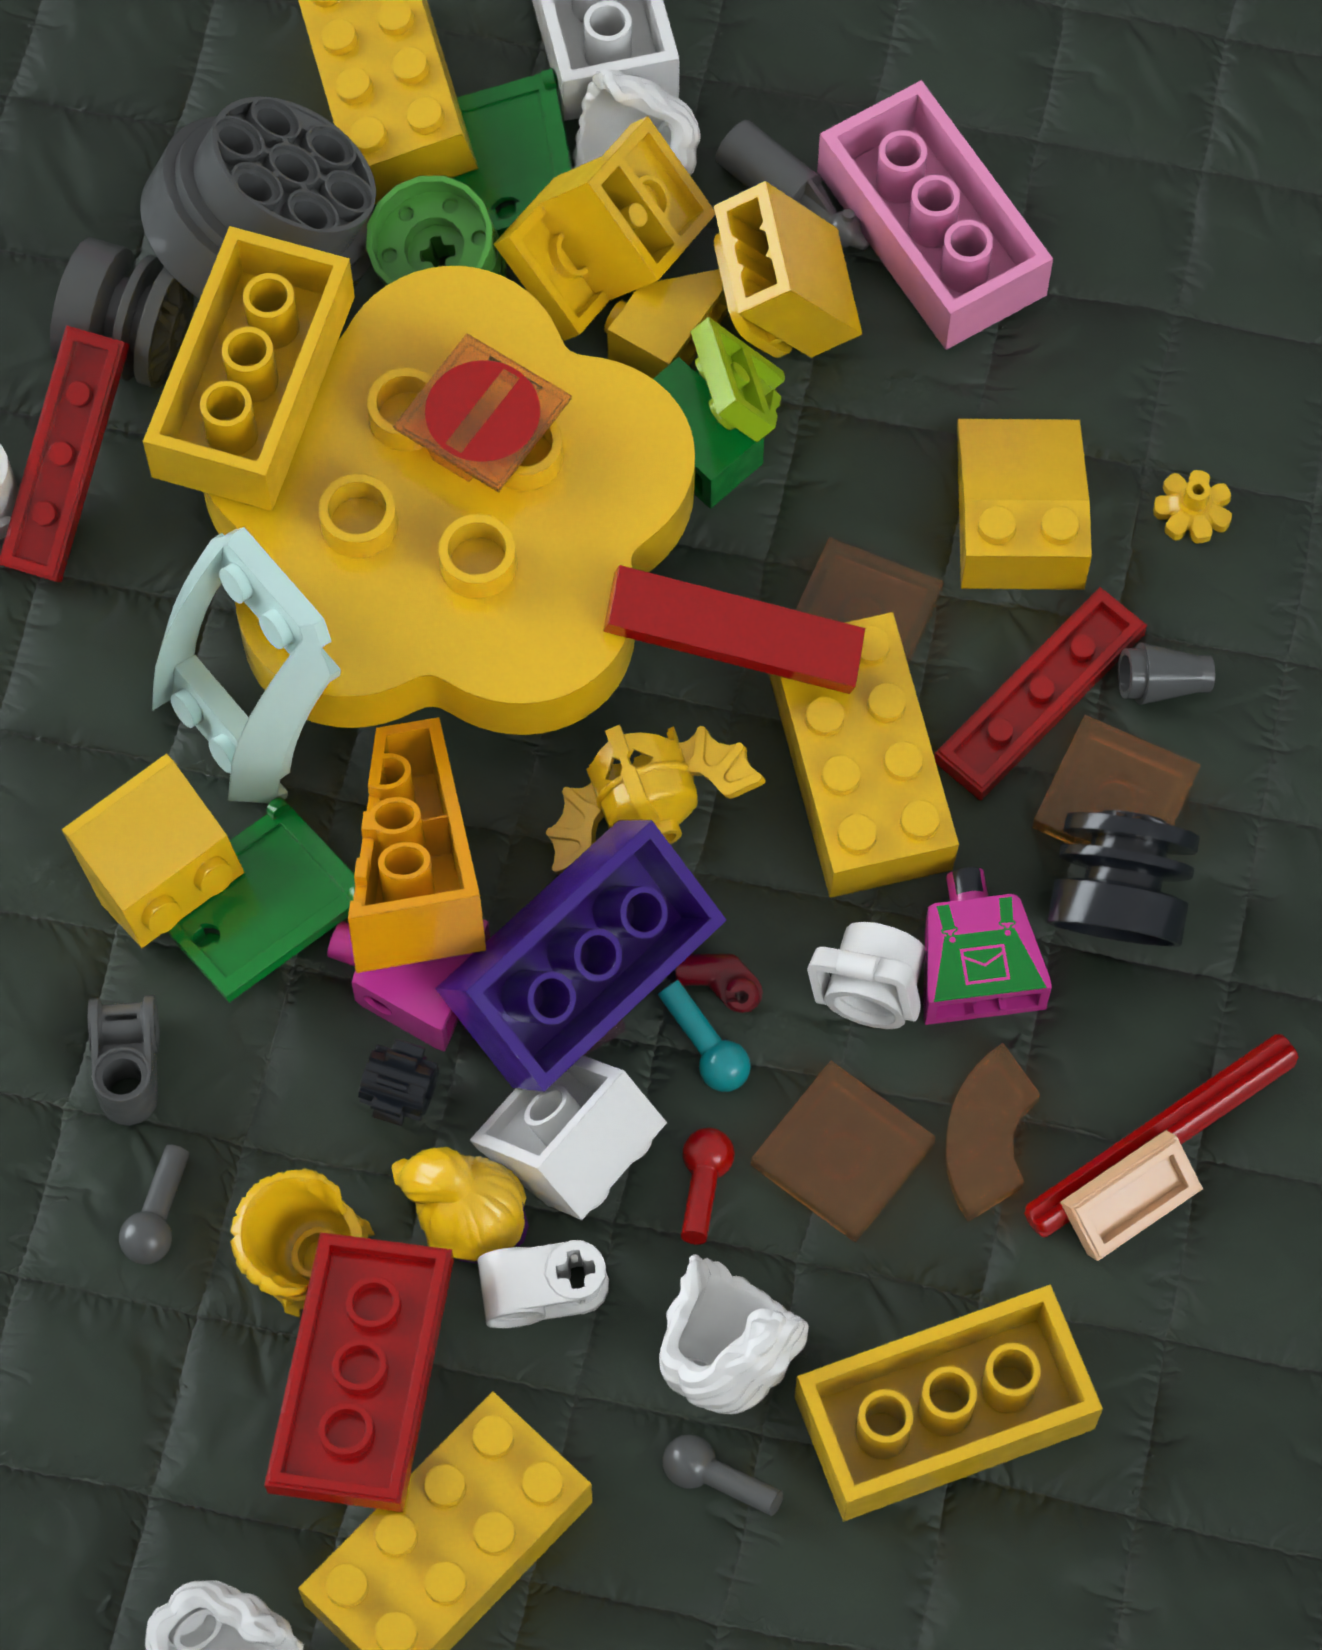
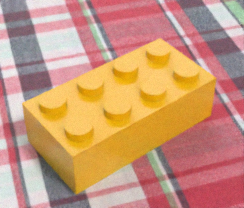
M298 0L334 125L351 139L368 162L375 180V204L396 185L415 177L446 176L452 178L478 169L427 0Z
M229 226L143 439L152 478L273 511L355 298L350 258Z
M893 612L845 622L866 628L856 687L850 694L769 674L830 898L953 870L959 847Z
M1051 1284L797 1376L795 1400L843 1522L1094 1430L1103 1410Z
M492 1391L411 1473L403 1512L376 1509L298 1588L303 1603L350 1650H451L593 1503L592 1484Z

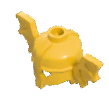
M621 725L614 726L605 731L608 742L598 751L589 768H586L591 783L583 788L564 787L562 790L565 802L563 814L555 825L546 830V835L552 841L555 851L552 870L560 875L596 842L598 823L603 817H605L609 829L619 820H652L669 844L676 842L682 836L679 824L698 805L694 775L704 776L710 780L728 799H733L762 786L765 783V778L751 767L747 759V748L742 743L738 742L732 745L718 743L704 726H699L695 734L685 742H679L674 726L667 729L668 738L642 732L624 734ZM634 750L642 753L634 757V762L631 763L630 757ZM614 759L619 760L621 762L618 764H613Z

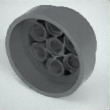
M248 97L227 105L218 116L202 118L189 123L173 136L143 188L140 200V213L145 234L158 259L170 274L198 299L201 298L229 226L350 258L353 287L355 289L371 264L366 250L367 224L371 218V211L376 199V186L372 171L361 151L333 123L314 111L290 101L272 97Z

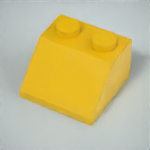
M167 753L61 829L101 905L141 948L161 934L171 930L181 919L214 895L224 891L231 882L245 873L227 834Z

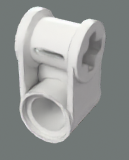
M571 1240L530 1248H503L485 1253L477 1260L486 1325L492 1328H515L531 1325L546 1319L587 1314L595 1311L602 1305L609 1292V1278L606 1273L603 1256L594 1245L585 1241ZM583 1267L586 1274L584 1279L585 1287L572 1289L569 1281L571 1278V1268Z

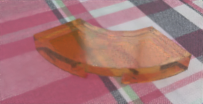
M1004 1043L989 1052L967 1076L956 1096L948 1122L945 1146L947 1174L953 1195L968 1222L1020 1190L1024 1184V1179L1014 1160L1013 1136L1020 1119L1038 1103L1040 1093Z

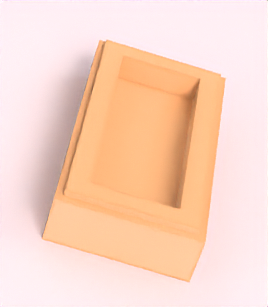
M1165 1130L1066 1197L1060 1203L1086 1254L1099 1261L1200 1192L1203 1188L1177 1136Z

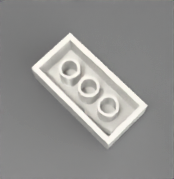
M532 0L550 69L554 68L557 75L558 92L564 121L580 118L583 114L582 99L587 93L588 84L592 81L594 74L603 69L617 70L625 75L651 80L661 86L669 95L679 98V55L663 0Z

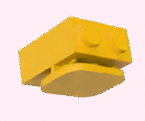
M766 181L714 205L720 232L714 237L716 258L728 311L736 330L743 339L774 358H780L789 354L792 351V347L812 358L862 335L839 232L835 226Z

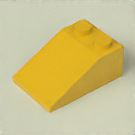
M958 419L961 589L1084 590L1092 558L1090 499L1080 420Z

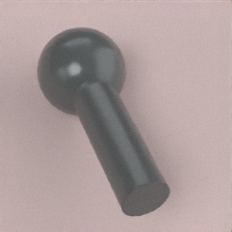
M165 1146L142 1211L127 1218L120 1229L119 1244L121 1250L128 1259L135 1263L143 1265L156 1263L168 1253L171 1247L172 1232L166 1219L190 1157V1153L180 1146Z
M692 1434L679 1436L672 1440L664 1451V1472L668 1479L678 1487L694 1489L706 1484L770 1516H773L778 1511L782 1503L783 1491L717 1460L712 1446L700 1436Z

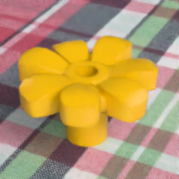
M1193 470L1190 473L1189 482H1186L1180 474L1173 473L1163 483V491L1166 495L1158 496L1155 499L1153 514L1159 520L1169 519L1165 524L1164 532L1171 539L1179 541L1189 530L1191 540L1194 543L1209 542L1212 536V529L1219 533L1225 532L1231 523L1232 513L1223 508L1231 501V492L1227 485L1219 483L1210 488L1209 474L1200 470Z

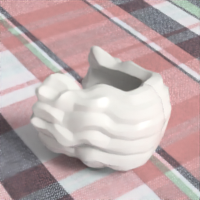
M603 69L597 71L592 77V81L588 84L587 93L582 99L583 114L578 121L580 129L575 136L576 147L573 151L574 168L601 157L631 123L648 116L691 176L697 163L696 149L699 145L701 134L698 122L688 105L679 98L669 95L661 86L651 80L625 75L617 70Z
M692 1255L689 1257L690 1263L686 1274L680 1278L679 1296L672 1302L666 1312L667 1331L660 1348V1370L668 1386L686 1397L691 1404L721 1414L741 1413L761 1402L768 1394L770 1388L783 1380L789 1363L800 1354L806 1345L809 1326L804 1319L794 1315L791 1311H787L783 1305L771 1299L764 1291L750 1284L744 1277L732 1276L729 1270L719 1261L713 1262L708 1258L702 1259L698 1255Z
M209 1580L192 1581L182 1585L175 1590L167 1604L156 1608L148 1620L145 1647L146 1650H303L304 1644L293 1635L289 1622L271 1611L256 1595L244 1594L238 1589L220 1581Z

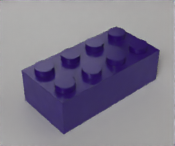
M619 820L486 941V951L473 953L435 989L512 1088L545 1092L727 920L652 820Z

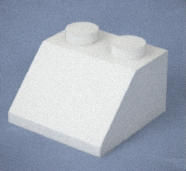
M582 1056L545 1092L515 1088L473 1135L470 1141L491 1161L498 1162L510 1169L519 1178L521 1184L546 1205L583 1220L591 1210L604 1202L610 1188L626 1169L649 1150L653 1138L667 1122L624 1070Z

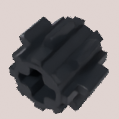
M395 1039L393 1048L377 1044L375 1050H372L363 1072L358 1094L359 1102L371 1105L370 1108L374 1109L372 1117L399 1126L403 1125L405 1116L418 1121L422 1120L434 1094L439 1074V1063L427 1060V1057L424 1056L426 1048Z

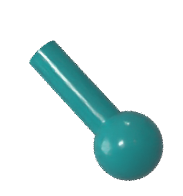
M676 980L657 995L700 1053L699 1072L703 1081L710 1088L720 1092H729L741 1087L748 1079L751 1070L750 1058L746 1050L736 1042L722 1040L679 980Z

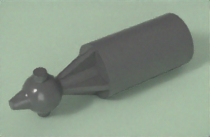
M743 120L725 136L716 152L715 161L747 188L750 189L766 181L835 226L839 232L842 249L851 246L865 251L868 248L869 243L862 233L861 223L855 216L854 211L845 209L844 211L836 212L821 184V176L750 120Z

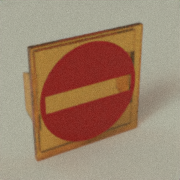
M466 334L393 425V429L426 448L433 461L466 481L470 482L475 478L495 491L500 492L570 402L572 395L478 339Z

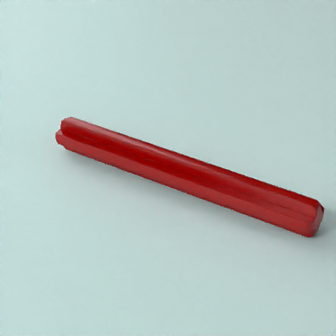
M1275 1034L1029 1202L1024 1212L1029 1225L1041 1237H1048L1070 1222L1060 1203L1062 1200L1165 1130L1176 1135L1182 1145L1295 1067L1299 1056L1294 1046L1282 1034Z

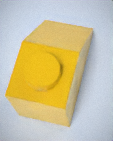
M719 269L656 281L637 289L628 302L620 300L611 310L604 326V332L607 333L608 359L633 367L652 379L678 357L689 366L697 356L690 331L707 317L720 324L728 313Z

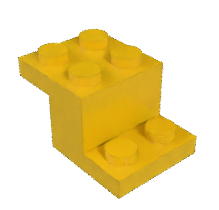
M646 116L631 123L601 157L554 177L493 245L526 290L548 312L559 335L566 341L580 335L610 300L658 281L715 216V210L651 119Z

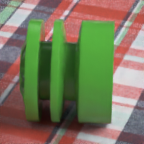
M418 176L396 185L377 203L367 224L366 250L374 271L384 287L413 272L439 267V258L449 256L445 262L446 266L475 267L507 278V262L493 245L499 238V235L492 223L484 201L468 185L446 176Z

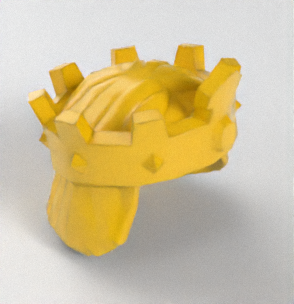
M306 1168L279 1172L273 1176L265 1177L259 1183L254 1184L246 1193V1197L242 1198L236 1209V1216L233 1217L230 1233L234 1236L230 1241L233 1255L236 1258V1264L241 1273L245 1274L252 1284L258 1285L261 1291L274 1296L281 1302L285 1313L300 1317L304 1308L320 1232L361 1238L375 1235L369 1221L359 1217L352 1208L344 1203L345 1201L342 1200L338 1185L328 1180L322 1173Z

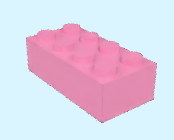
M922 80L820 133L818 174L844 210L851 209L854 211L855 216L861 223L864 237L945 350L1047 296L1053 257Z

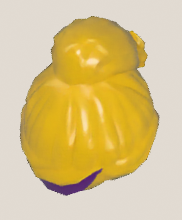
M449 1147L421 1150L409 1160L403 1158L392 1164L395 1185L400 1187L409 1200L416 1203L419 1224L425 1232L428 1246L452 1249L454 1258L478 1264V1258L485 1253L503 1248L520 1247L525 1241L529 1224L524 1211L526 1202L524 1187L519 1178L502 1164L491 1161L488 1158H482L481 1156H465Z

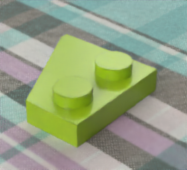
M707 317L690 332L698 354V358L695 360L696 367L701 376L706 380L712 397L708 402L709 408L714 417L725 428L733 430L736 427L755 442H758L776 428L778 415L775 409L780 406L781 395L775 389L785 381L784 372L717 322Z

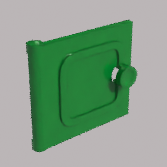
M554 68L541 71L540 74L457 97L478 169L452 177L451 179L468 185L484 201L499 236L508 229L554 177L573 169L558 92V80ZM511 200L518 202L515 205H508L502 208L498 213L495 210L502 202Z
M281 797L273 799L268 804L265 816L230 840L245 873L231 882L224 891L208 899L181 919L171 930L166 932L229 1003L346 919L349 914L350 901L354 899V873ZM203 928L216 929L220 932V936L214 933L205 934Z

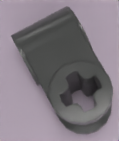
M155 994L145 995L142 1002L102 1004L99 998L89 999L88 1034L92 1060L91 1077L101 1109L109 1120L119 1125L130 1126L141 1123L151 1116L158 1101L157 1053H159L160 1028ZM133 1078L140 1081L138 1087L128 1094L119 1095L110 1092L113 1085L121 1079Z

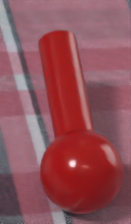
M701 1128L693 1132L687 1138L683 1147V1161L692 1175L681 1238L685 1242L694 1245L704 1244L707 1241L717 1180L730 1170L735 1158L734 1145L731 1139L724 1132L716 1128Z

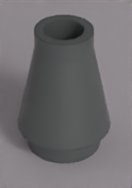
M1139 642L1135 648L1123 649L1120 654L1118 663L1120 694L1124 699H1135L1138 705L1194 693H1210L1213 690L1215 664L1211 655H1195Z

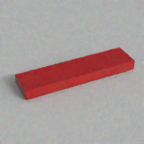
M66 325L0 554V565L55 582H62L130 344Z
M619 565L613 577L603 632L850 694L856 687L866 628Z
M1099 587L935 752L936 764L981 801L1119 661L1122 650L1132 648L1145 635L1147 624Z

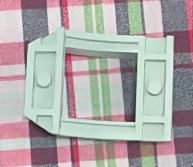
M245 527L234 529L226 535L221 533L212 538L188 575L173 606L155 666L152 711L171 700L172 707L179 719L189 728L196 726L208 740L213 758L224 771L230 773L228 801L269 804L275 798H287L288 791L280 783V779L290 773L295 746L311 710L327 685L340 676L341 669L322 648L332 642L325 619ZM221 583L235 602H245L258 617L260 627L267 640L275 648H284L290 654L271 680L249 717L195 655L196 642L202 621Z

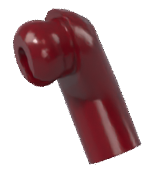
M691 954L676 968V980H679L682 985H708L724 1005L733 1012H750L758 1006L762 999L763 991L758 978L734 954Z

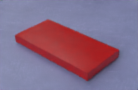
M320 1232L264 1484L268 1494L403 1512L454 1263L452 1249Z

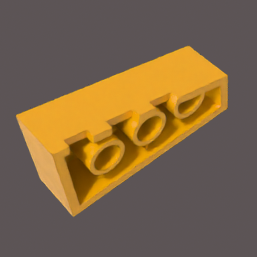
M440 718L377 727L368 780L367 810L363 812L361 826L362 845L360 858L356 860L354 873V899L350 901L348 914L356 973L486 951L480 893Z

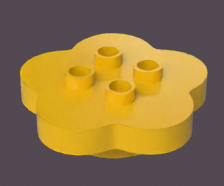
M440 266L413 272L382 288L362 306L346 331L338 339L273 511L213 494L203 493L208 513L218 533L226 535L234 529L245 527L325 619L332 642L322 648L340 667L341 673L339 677L327 685L307 718L308 721L341 728L370 727L403 718L423 708L436 707L451 713L467 723L489 731L514 735H531L556 731L586 718L609 699L625 676L631 661L635 640L603 632L614 573L619 565L650 572L677 545L689 522L693 507L695 449L691 428L685 414L671 394L658 382L641 371L620 362L580 355L570 351L562 341L553 320L539 301L527 290L508 278L475 267ZM479 360L500 362L521 372L535 388L540 402V418L531 439L515 453L502 459L486 462L465 460L444 450L432 437L425 419L426 400L435 382L450 369L463 363ZM503 369L445 444L461 453L516 384L519 377ZM235 602L247 661L257 681L266 690L290 654L284 648H275L267 640L260 627L258 617L245 602Z

